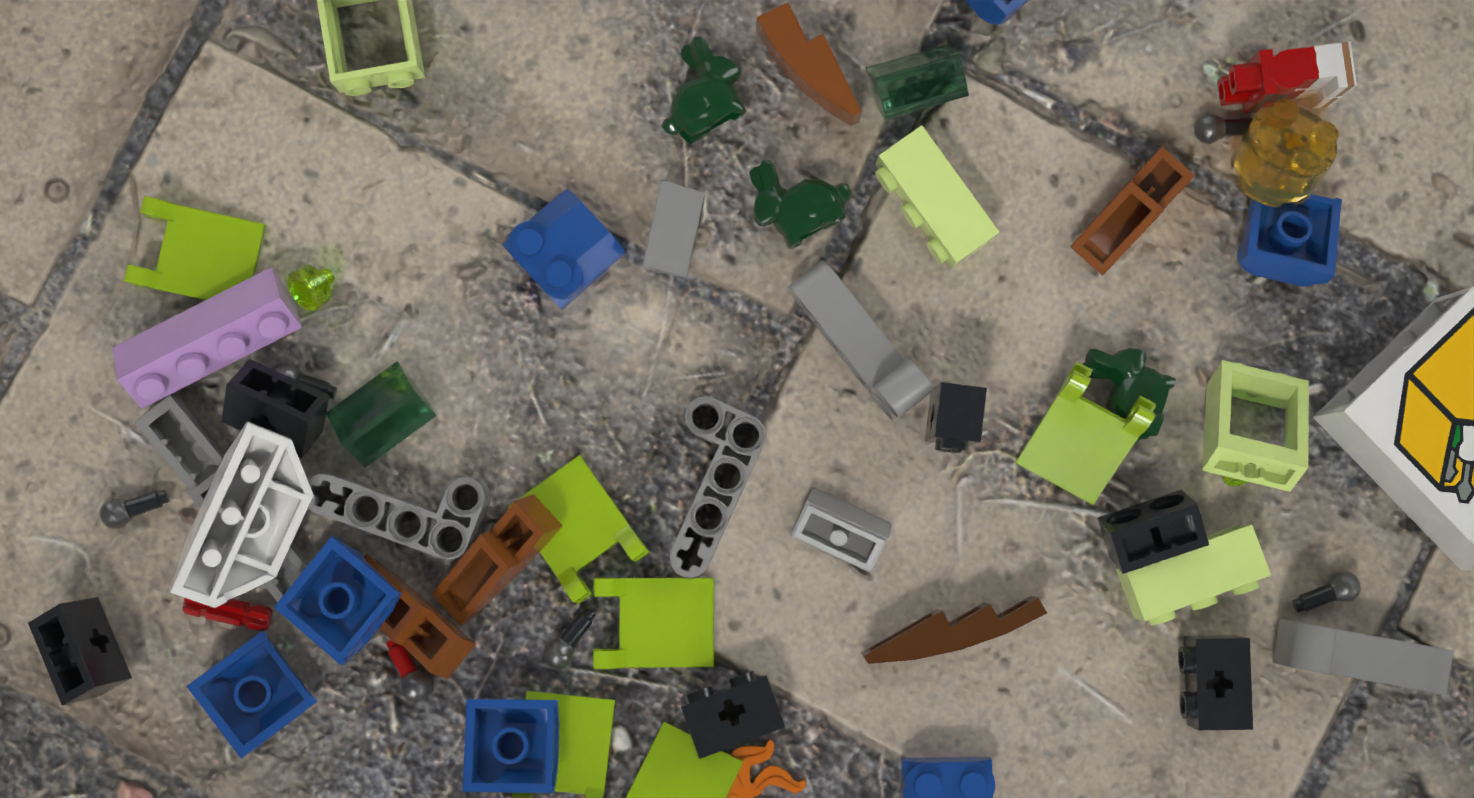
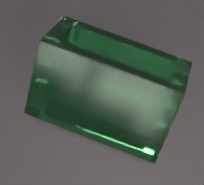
M949 44L865 67L876 105L885 120L969 96L961 53Z
M398 361L326 413L340 443L364 468L437 416L419 387Z

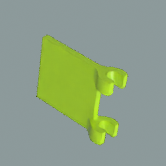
M143 197L140 213L144 214L147 218L167 222L156 269L150 270L127 264L124 282L137 287L207 300L255 275L266 228L265 224L186 207L153 197Z
M1076 361L1057 396L1016 459V464L1094 505L1134 443L1154 420L1155 413L1153 410L1156 404L1139 396L1127 418L1123 419L1082 396L1091 381L1089 376L1092 373V369Z
M580 455L521 497L524 498L534 494L562 524V528L540 553L557 576L573 603L580 604L593 594L578 572L617 543L621 544L627 555L635 563L650 553Z
M593 578L594 597H619L618 649H593L594 669L714 667V578Z
M527 691L526 700H558L560 733L558 775L555 791L583 794L585 798H604L615 700ZM512 793V798H533L534 793Z
M663 722L626 798H726L743 761L723 751L699 759L691 735Z

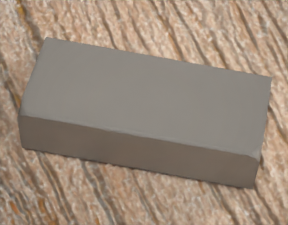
M661 180L643 260L645 270L687 278L705 196L704 192Z
M812 488L791 536L871 573L889 538L892 524L824 491Z

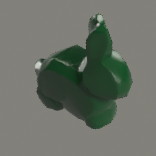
M701 36L693 38L690 45H685L681 49L682 60L696 71L697 78L680 86L671 103L670 115L661 125L665 133L680 135L689 144L706 137L711 130L730 119L736 121L747 111L738 99L737 91L732 85L742 75L740 68L723 56H713L708 44Z
M763 160L760 166L754 167L749 172L751 182L759 192L753 209L755 222L762 227L773 223L777 232L784 237L789 249L800 246L802 240L822 229H828L845 219L844 204L851 196V189L846 183L834 186L823 180L804 179L791 188L785 189L779 183L775 165L769 160Z
M1139 348L1123 349L1113 356L1101 350L1089 349L1083 365L1092 369L1089 378L1109 379L1114 384L1106 405L1107 410L1126 419L1139 396L1156 404L1153 410L1155 413L1154 420L1148 429L1139 436L1133 446L1138 444L1141 439L1157 436L1163 423L1164 415L1162 412L1168 393L1175 386L1176 378L1163 375L1153 368L1146 367V353Z

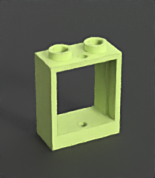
M317 0L330 82L340 93L345 92L348 96H359L370 93L371 87L388 85L390 88H405L413 85L414 80L425 78L412 0H397L408 61L350 72L347 69L337 8L379 0Z
M1222 360L1206 385L1202 471L1291 492L1308 469L1309 381L1283 373L1246 366L1242 363ZM1231 396L1285 409L1284 447L1230 434Z

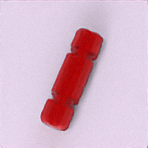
M184 598L182 607L183 612L187 615L203 617L205 615L206 619L240 627L247 624L248 629L257 631L268 630L273 615V610L270 607L258 604L250 607L249 602L229 599L226 603L213 608Z

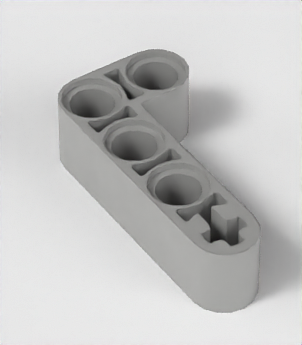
M821 260L787 287L797 304L891 420L895 421L934 391L932 384L921 369L911 359L905 361L825 261Z
M707 396L698 397L693 400L685 413L686 424L690 431L697 437L718 446L670 553V564L673 570L686 578L701 575L709 566L766 438L765 427L756 417ZM702 406L714 408L719 416L716 425L708 430L699 429L693 423L695 411ZM742 424L752 425L758 432V442L751 448H741L733 440L734 430ZM723 464L734 465L740 472V481L732 489H723L715 482V471ZM713 504L720 509L722 520L718 527L706 530L699 526L696 514L701 506ZM689 527H691L699 535L713 537L714 540L711 547H708L704 542L701 543L697 555L703 559L701 566L693 564L688 570L682 567L684 559L679 557L678 553L680 549L688 550L691 547L695 538L686 537V533Z
M321 473L308 479L314 495L308 506V509L446 560L461 558L475 542L491 500L490 490L485 483L479 479L467 477L457 478L448 485L438 511L338 475ZM467 485L473 486L478 493V502L470 510L463 509L458 503V493ZM322 487H330L329 490L332 493L349 497L345 503L326 501V497L320 495ZM367 497H372L378 503L379 509L377 516L368 522L361 516L360 506L363 500ZM408 512L417 514L421 523L418 533L413 537L407 536L401 528L402 518ZM449 527L457 528L463 538L462 545L455 552L447 550L442 542L443 534Z
M1279 619L1273 663L1311 672L1334 674L1447 695L1454 650Z

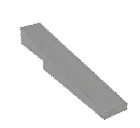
M178 393L171 394L134 423L191 490L188 495L200 508L225 454ZM293 542L276 578L263 584L277 602L309 564Z

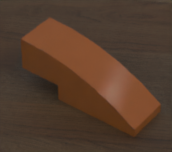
M789 3L758 16L756 19V31L768 52L786 76L807 97L831 115L850 126L859 123L862 111L824 34L807 41Z
M1160 146L1070 247L1103 276L1161 215L1168 204L1195 175L1164 147Z
M534 494L514 501L489 532L479 535L434 590L432 595L460 626L466 624L534 559L562 528V524Z
M366 554L364 556L366 562L402 593L393 612L381 625L380 629L393 642L402 645L431 674L448 679L476 644L413 588L373 556Z

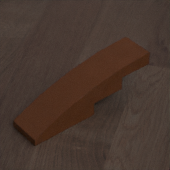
M1035 596L1027 597L996 615L991 604L983 602L948 622L943 611L935 609L864 650L861 654L868 664L917 660L954 652L1005 635L1047 614V611L1039 597Z

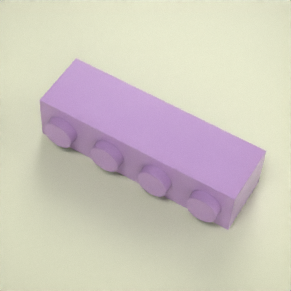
M271 267L112 347L117 381L141 408H144L302 328L294 297Z

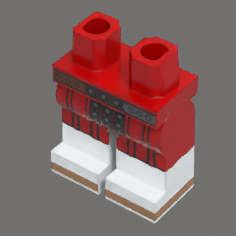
M1351 41L1288 49L1279 52L1275 56L1273 55V49L1259 50L1247 63L1232 65L1229 68L1228 76L1221 77L1217 81L1220 105L1242 104L1243 114L1256 113L1261 108L1269 109L1275 107L1283 100L1310 98L1312 109L1330 107L1357 86Z

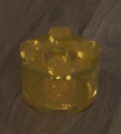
M1289 99L1277 100L1272 106L1262 109L1254 116L1232 154L1231 168L1235 167L1239 176L1236 181L1237 184L1249 197L1267 206L1281 207L1283 203L1296 202L1295 205L1304 203L1313 194L1336 158V141L1339 138V131L1332 123L1323 121L1313 112L1298 107L1295 102Z

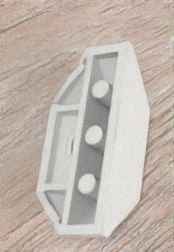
M248 421L225 453L188 533L170 593L216 608L226 603L227 600L276 578L314 496L290 438Z

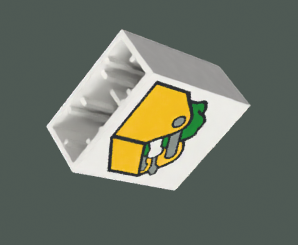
M1473 286L1436 298L1313 416L1386 494L1463 571H1474Z

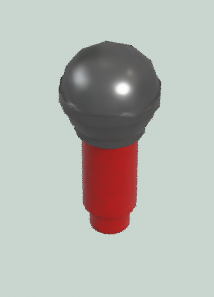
M389 640L386 642L389 649L388 654L402 678L400 680L402 695L411 702L423 701L429 696L432 689L430 678L420 670H417L408 651L402 645Z

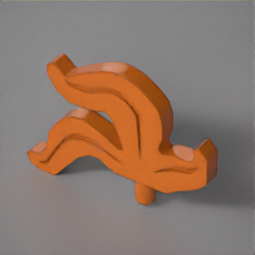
M769 739L766 746H739L730 753L731 756L743 761V764L726 798H753L760 795L768 785L779 786L796 794L806 787V780H794L787 770L777 765H769L756 776L753 782L750 781L751 766L770 759L773 754L774 742Z

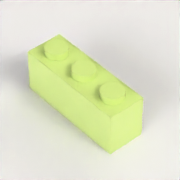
M922 125L878 156L875 164L878 168L875 172L878 181L888 193L895 191L904 204L900 207L904 217L914 229L920 226L929 238L926 246L939 264L946 262L950 269L954 268L991 242L1000 233Z
M1238 524L1207 536L1208 546L1122 574L1116 568L1134 619L1149 620L1150 625H1158L1176 618L1175 610L1188 605L1191 606L1192 610H1199L1218 603L1216 595L1232 590L1234 595H1240L1258 589L1260 587L1258 580L1271 576L1253 525Z

